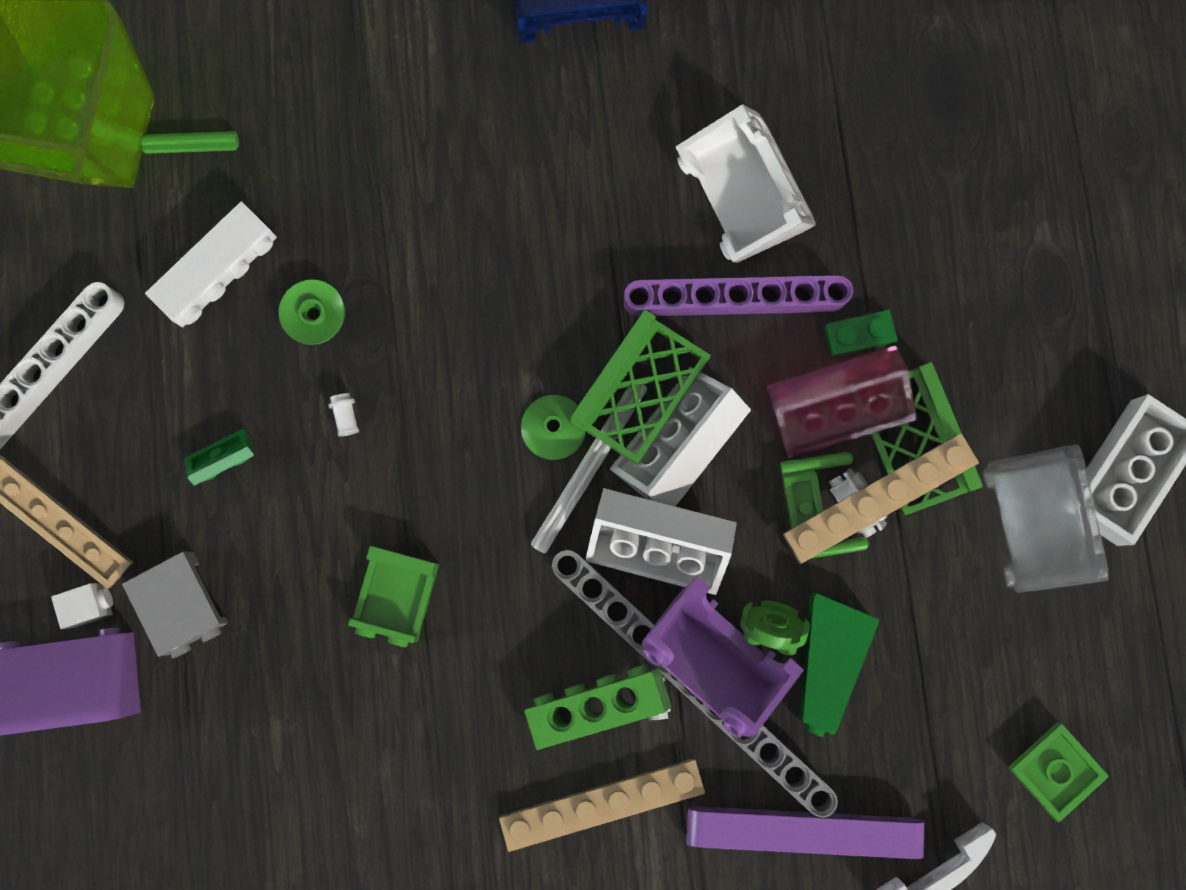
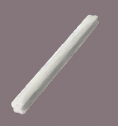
M644 384L636 385L639 402L647 390ZM627 387L616 407L635 403L631 387ZM635 409L617 412L620 429L625 427ZM611 413L601 429L603 433L616 430L613 413ZM614 436V437H610V438H612L613 440L616 441V439L618 438V436ZM598 439L594 440L532 540L531 545L533 548L542 553L548 551L611 448Z

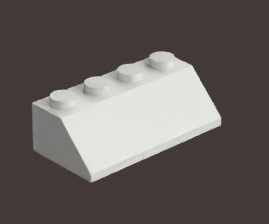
M700 372L640 463L636 465L620 455L610 467V470L647 500L676 506L751 409L732 388ZM689 375L682 377L683 384L685 383ZM678 383L667 397L677 395L680 390ZM671 402L663 403L665 411ZM660 407L657 408L645 425L657 423L662 417ZM653 429L645 430L647 438ZM641 431L637 433L626 447L635 454L643 445Z

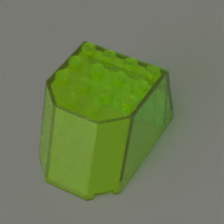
M0 0V169L79 184L134 188L142 155L141 137L147 133L155 96L124 24L110 1Z

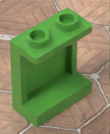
M370 546L366 558L370 561L354 616L349 619L348 626L356 628L355 634L375 638L377 633L388 636L387 642L390 644L407 647L408 642H418L439 564Z

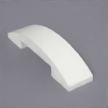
M981 822L954 840L961 852L907 887L895 877L876 890H951L967 878L981 863L991 848L996 833L991 827Z

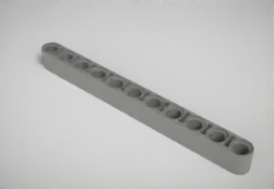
M570 550L561 551L554 557L552 568L555 575L655 668L659 667L661 674L806 809L813 815L822 818L834 813L838 803L834 791L763 725L757 734L750 737L734 736L725 728L724 721L711 712L701 700L686 689L664 667L653 664L645 657L643 645L633 640V630L639 625H646L652 629L654 624L584 559ZM564 556H572L577 561V570L572 575L567 576L559 571L558 564ZM588 579H597L602 584V592L596 598H589L583 593V584ZM613 602H622L626 606V616L620 621H613L607 614L608 607ZM765 743H774L776 746L774 757L767 760L760 758L761 747ZM791 767H800V779L794 783L786 782L787 770ZM820 790L826 791L827 798L825 803L818 807L813 806L811 803L813 794Z

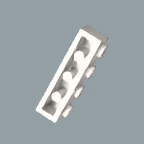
M241 201L145 294L174 323L181 327H184L186 324H192L201 316V310L210 301H216L224 294L225 287L234 278L238 279L248 271L249 264L257 256H262L271 249L273 241L277 237Z

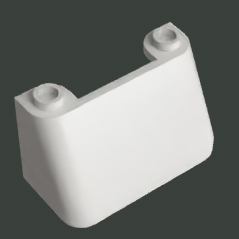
M742 104L676 146L680 155L677 158L679 166L686 175L691 173L699 179L725 231L722 234L723 242L720 243V248L728 260L738 263L815 226L813 215L768 126L758 112Z

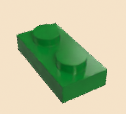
M890 310L832 322L824 326L832 358L895 344L898 341Z
M243 428L185 457L186 474L190 482L195 486L203 481L211 480L219 473L233 466L241 465L253 457L251 437Z

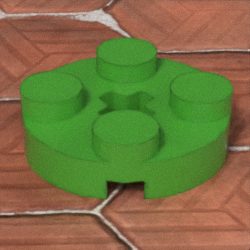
M768 600L761 601L760 606L752 607L753 602L744 607L740 626L744 631L743 639L747 643L774 648L784 655L796 654L797 648L806 643L810 631V623L806 618L804 623L797 618L799 611L783 603Z

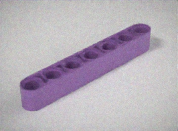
M843 276L637 280L628 284L625 289L624 306L627 312L633 316H641L644 310L655 316L835 312L842 309L853 295V287L851 282ZM799 288L805 289L810 295V300H799L795 295V290ZM828 288L840 290L842 300L832 299L828 294ZM765 289L773 290L777 294V301H766L762 296V291ZM702 290L707 291L711 294L713 301L706 304L701 303L697 300L695 294ZM731 290L741 291L745 296V301L741 303L732 301L729 297V292ZM669 291L675 292L679 295L680 301L676 304H668L663 299V294ZM635 292H641L646 295L648 300L642 305H636L632 303L630 296Z
M694 806L688 807L686 844L701 848L921 859L924 858V821L908 817L834 813L822 818L813 815L811 812Z

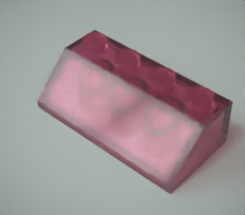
M896 346L766 386L788 459L917 420L908 369Z

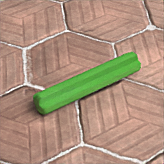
M234 131L145 134L141 137L143 152L146 154L233 151L239 147L237 133Z

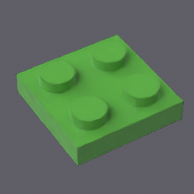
M1058 722L1008 766L1009 770L1057 822L1063 820L1109 777L1065 726Z

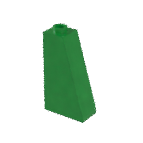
M810 593L806 616L810 623V631L803 650L802 669L804 670L801 673L797 718L806 723L804 730L823 737L825 732L835 735L880 620L817 593Z

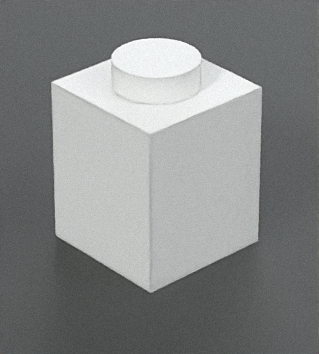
M90 583L51 596L60 629L76 628L113 615L111 610L113 606L112 595L100 583Z

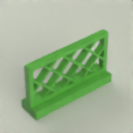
M644 310L572 414L571 425L581 431H586L638 465L711 355L656 321L655 315ZM656 332L669 339L671 350L652 353L650 341ZM674 343H676L677 345H679V346L682 347V348H677V349H675V344H674ZM647 347L648 354L641 355ZM690 352L700 359L695 368L680 371L677 354ZM672 356L676 372L657 375L654 359ZM649 360L653 376L634 380L632 371L634 364ZM629 373L630 381L623 382V380ZM689 375V377L683 384L682 377ZM677 378L680 389L677 395L662 398L659 381ZM654 382L658 399L639 402L636 385ZM631 387L635 403L616 407L614 393L617 389ZM611 401L612 408L604 409L608 402ZM671 402L665 411L663 403ZM659 404L662 416L657 423L644 425L640 408ZM636 409L640 426L620 429L617 412ZM613 413L616 425L615 431L603 433L593 427L599 416ZM653 429L647 438L645 430ZM641 431L643 445L635 454L624 447L622 435ZM618 436L619 443L610 437Z
M932 362L855 392L887 475L894 471L891 462L896 451L916 459L921 456L928 439L942 444L961 434ZM914 378L919 390L914 402L895 395L900 383ZM895 385L892 393L883 390ZM878 392L890 398L883 413L879 414L868 408L864 397ZM920 396L924 402L925 407L917 404L920 399ZM893 399L911 406L904 424L886 417ZM915 408L928 413L931 423L926 433L908 426ZM872 415L877 418H880L877 427L874 423ZM884 420L902 428L895 445L881 440L879 430ZM933 427L938 438L930 435ZM905 430L924 437L917 454L898 447ZM884 446L892 449L889 457ZM973 466L954 477L958 489L945 493L934 488L931 491L939 494V496L928 499L931 493L929 491L925 493L922 502L912 506H908V504L902 506L901 509L904 516L982 488L983 484L976 467Z

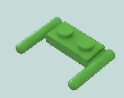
M850 452L780 462L790 529L823 511L815 470L850 465L853 462V455ZM865 537L842 540L812 558L863 551L868 548L869 543Z

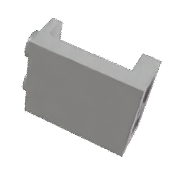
M181 552L122 584L158 657L171 655L173 659L191 650L189 644L200 638L202 642H206L222 633L220 627L228 624L226 617L219 616L195 566L199 565V562L194 552Z

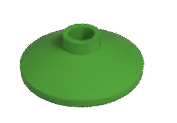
M304 280L296 283L286 291L279 305V320L284 331L295 341L307 345L321 344L330 340L338 333L345 318V306L342 297L334 287L320 280ZM313 310L320 311V316L316 320H311L309 317L310 312Z
M547 395L535 400L526 409L521 422V433L526 446L535 455L547 460H561L574 454L580 448L586 436V431H581L571 425V416L578 405L571 399L561 395ZM551 420H556L560 424L559 429L555 432L547 429V424Z

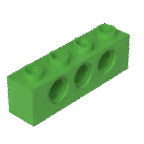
M644 664L627 670L629 676L617 679L615 674L596 679L597 685L585 689L584 683L564 689L566 695L554 698L553 693L534 698V705L524 711L536 750L667 712L672 705L660 668L649 669L648 665ZM624 687L630 688L635 693L636 701L634 704L628 703L623 699L622 689ZM591 697L601 700L604 707L603 713H598L592 709L590 704ZM560 707H566L570 711L572 716L571 722H566L561 718L559 713Z

